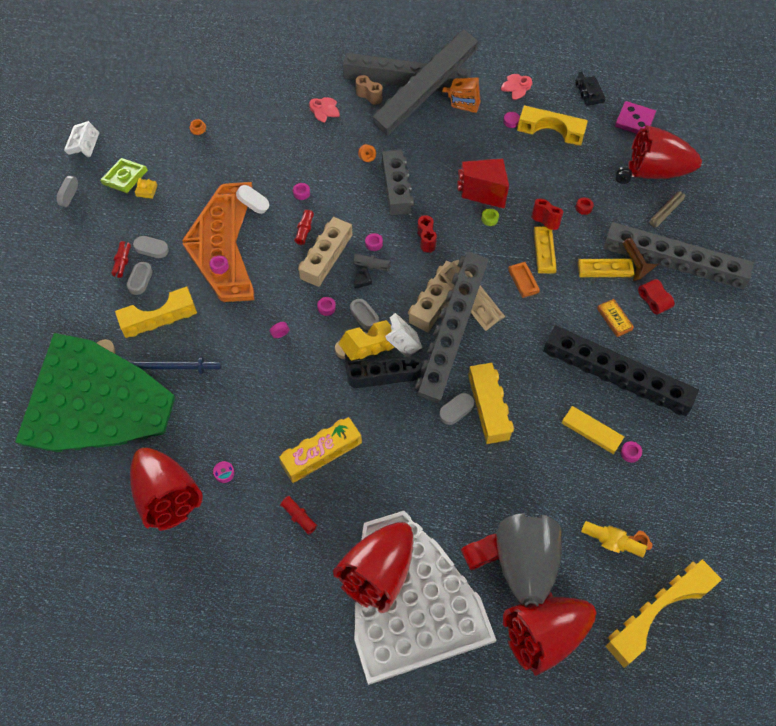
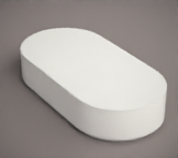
M242 185L237 190L236 196L238 200L255 212L262 214L269 208L268 200L251 187Z

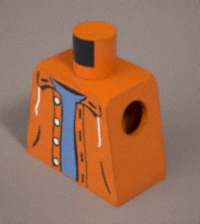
M479 78L454 79L450 88L443 87L442 97L451 98L453 108L477 113L481 102Z

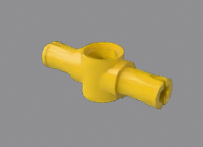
M585 521L581 531L598 539L604 548L617 553L627 551L643 558L648 547L630 539V536L626 535L627 532L613 526H605L603 528Z

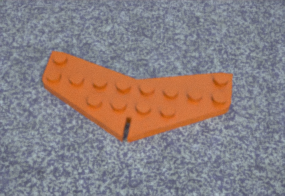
M252 182L220 185L182 240L184 249L215 294L223 302L254 300V289L236 244L248 206L238 200L236 192L242 185H247L253 189ZM224 256L227 259L229 268L225 273L215 274L211 271L209 263L213 257Z

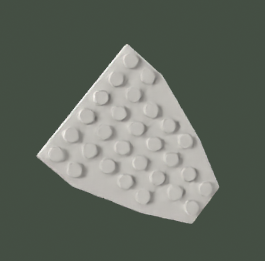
M405 511L365 522L363 526L362 540L387 525L405 522L412 528L414 543L412 560L406 580L389 611L379 613L376 607L369 605L365 608L355 602L354 640L368 685L496 642L480 596L472 590L465 577L461 576L454 567L455 564L433 538H430L423 531L422 527L414 523Z

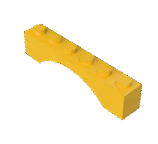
M703 559L697 565L694 561L684 569L686 574L683 577L678 574L669 582L672 586L667 591L664 588L661 589L654 596L657 600L652 605L648 601L639 609L642 614L637 618L632 615L623 623L626 626L624 630L620 632L616 629L608 637L610 642L605 647L624 668L646 649L650 625L661 609L679 600L701 599L722 580Z

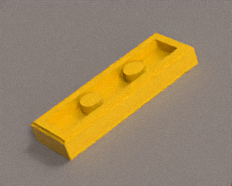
M534 227L538 273H556L552 230L546 227Z
M578 259L577 262L579 277L634 276L632 259Z
M573 406L562 420L563 425L612 454L616 452L624 439L623 435Z

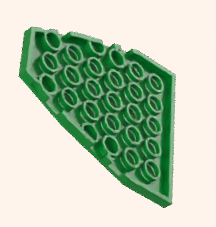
M54 333L15 443L52 452H63V450L68 449L81 450L85 447L99 448L127 444L128 441L143 440L149 436L163 435L166 431L175 396L141 368L92 340Z

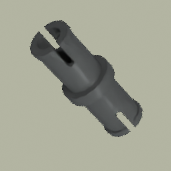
M356 253L353 260L354 265L365 266L370 270L378 269L389 272L391 267V261L378 259L372 255L369 257Z

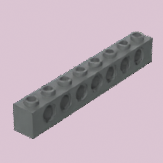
M614 222L611 223L603 249L611 252H617L630 257L623 245V241L631 237L646 262L659 264L663 267H669L744 289L751 279L754 264L752 261Z
M467 251L465 256L460 257L457 265L460 267L459 273L454 274L451 282L454 284L453 290L448 291L445 301H448L447 307L442 308L439 317L442 319L441 324L436 326L433 334L436 336L434 343H430L427 351L430 354L428 361L424 360L421 371L424 372L422 379L418 378L414 388L417 389V396L436 403L441 400L489 260L488 258ZM465 271H470L473 277H467ZM459 288H464L467 294H461ZM453 305H458L461 308V312H456L453 309ZM452 322L455 325V329H449L446 323ZM440 340H447L449 347H443ZM440 357L443 360V365H437L434 358ZM428 375H434L437 378V383H431L428 380Z

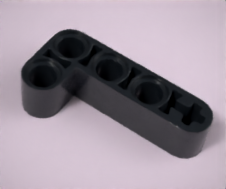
M345 353L348 384L353 388L415 381L421 376L422 362L418 357L412 356L363 363V359L360 358L351 361Z

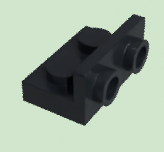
M579 72L575 85L579 89L581 99L584 100L586 106L604 103L606 98L596 77H585L583 72Z

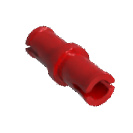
M311 210L303 211L301 222L297 225L298 231L294 241L299 245L306 243L307 235L311 231V222L314 217V213Z
M125 241L119 242L118 252L114 256L115 263L111 272L112 276L115 277L118 272L117 278L123 277L125 265L129 261L130 243L127 242L125 246Z
M287 496L281 502L280 506L292 517L291 520L294 523L297 522L307 535L315 531L318 525L306 514L304 508H300L291 496Z

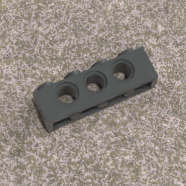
M402 150L383 151L382 166L390 215L411 214V206H414L413 196L409 194L411 193V183L407 182L409 180V170H405L407 159L403 157Z

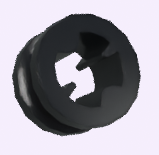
M627 167L619 168L616 172V181L621 184L629 183L632 171Z

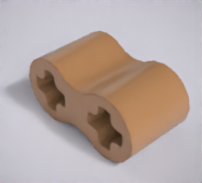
M365 75L358 76L356 78V94L359 97L368 99L373 105L380 104L382 102V85L372 82Z

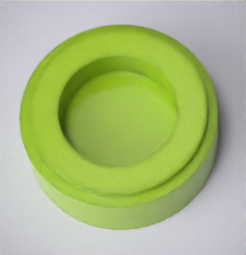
M486 209L482 212L481 220L487 226H494L498 223L499 213L495 209Z

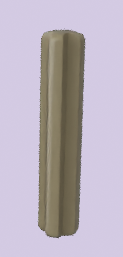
M678 191L651 218L650 225L658 227L684 200L685 194Z

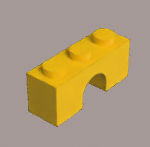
M387 320L373 323L367 334L360 327L347 330L338 345L351 361L359 358L363 359L369 355H377L386 350L390 351L394 346L386 340L385 336L392 332L391 325Z

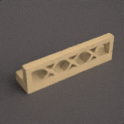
M459 260L453 261L440 272L452 289L454 284L451 282L454 274L459 273L460 267L457 266ZM465 271L467 277H473L469 271ZM480 285L471 313L483 329L487 331L505 316ZM459 288L461 294H467L464 288Z

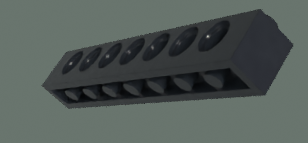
M556 325L551 331L543 349V352L551 357H556L568 365L576 366L586 373L600 377L603 381L611 382L623 390L633 392L640 398H646L658 406L668 408L675 414L685 417L692 409L699 389Z

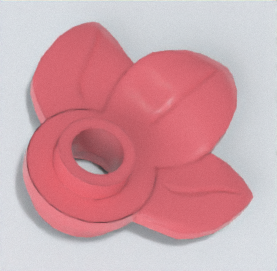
M511 74L507 76L508 81L503 83L501 91L512 92V100H517L523 97L526 91L531 88L532 79L529 76Z
M314 98L309 103L310 110L314 113L315 118L323 123L326 122L327 117L340 116L339 110L336 107L337 101L332 98Z

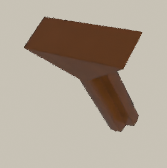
M631 237L623 241L625 249L637 267L633 281L640 280L659 265L646 263Z

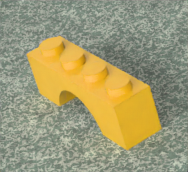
M524 105L517 131L534 134L540 129H553L563 136L566 143L581 146L588 120Z
M188 287L169 292L167 302L157 310L142 311L131 305L116 310L115 313L125 338L148 330H154L165 324H171L183 318H189L197 314Z

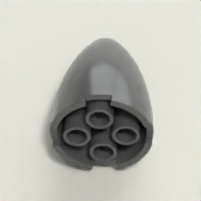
M525 513L512 515L499 523L496 533L500 565L508 586L521 605L525 604V607L529 604L539 606L548 597L559 571L562 554V529L557 521L545 515H541L540 518L525 517Z

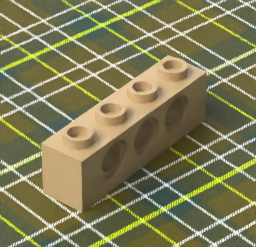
M333 217L330 223L328 222L325 225L324 232L317 237L314 247L309 249L306 259L299 264L298 271L301 280L320 287L352 237V224Z
M448 261L443 266H439L435 278L429 280L425 292L422 291L417 299L418 302L412 305L408 311L409 323L426 332H429L437 321L442 308L447 306L448 301H445L448 291L453 290L448 283H443L446 281L440 274L450 264Z

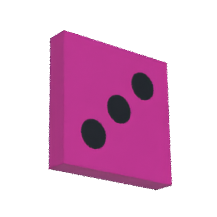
M625 101L615 127L637 134L640 128H645L646 125L651 126L656 110Z

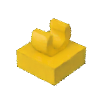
M139 178L135 190L136 197L153 199L157 188L156 181Z

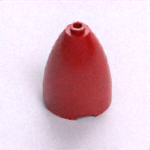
M646 125L645 128H640L631 147L633 149L632 161H629V169L632 171L631 176L668 179L696 171L701 167L702 159L699 153L680 137L660 128Z
M140 448L133 455L130 468L131 492L136 510L144 526L147 529L152 527L162 531L173 528L189 519L187 515L195 507H200L203 499L200 488L189 473L166 454L151 448Z
M396 522L380 528L361 540L342 558L334 568L333 576L340 579L343 584L341 589L349 597L365 608L369 605L378 608L379 613L389 611L404 585L410 568L414 546L411 526L405 522Z
M549 597L539 606L535 604H529L527 607H525V604L516 605L505 610L503 614V626L505 628L508 627L511 639L508 641V644L524 670L530 669L533 671L534 676H537L563 661L582 643L595 622L596 609L593 604L585 600L569 597Z

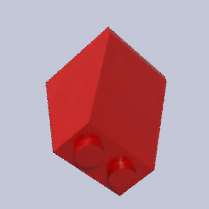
M491 159L462 162L461 169L458 170L460 181H457V189L461 191L462 198L505 208L509 182L504 160Z

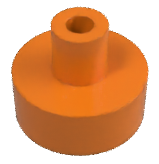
M367 144L362 145L358 151L359 158L365 162L373 161L376 157L375 148Z

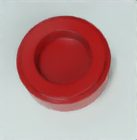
M580 198L577 200L575 209L578 213L587 215L592 212L594 204L589 198Z

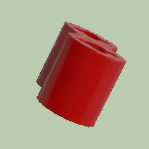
M536 199L531 218L543 223L548 229L557 230L560 227L564 211L559 207L551 205L545 199Z
M424 215L418 219L417 234L421 238V250L430 253L436 248L437 234L433 231V218Z
M658 279L645 283L638 288L640 297L648 303L651 311L656 315L673 308L675 305L672 295L665 291Z
M496 534L470 543L461 549L470 570H475L499 559Z

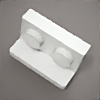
M89 121L75 125L64 151L68 155L81 151L86 157H90L99 136V131Z
M396 313L390 317L392 332L385 336L386 340L406 357H409L422 348L418 334Z

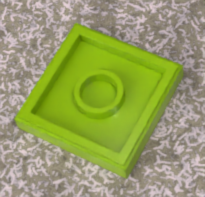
M121 158L100 181L102 185L128 193L148 169L144 165Z

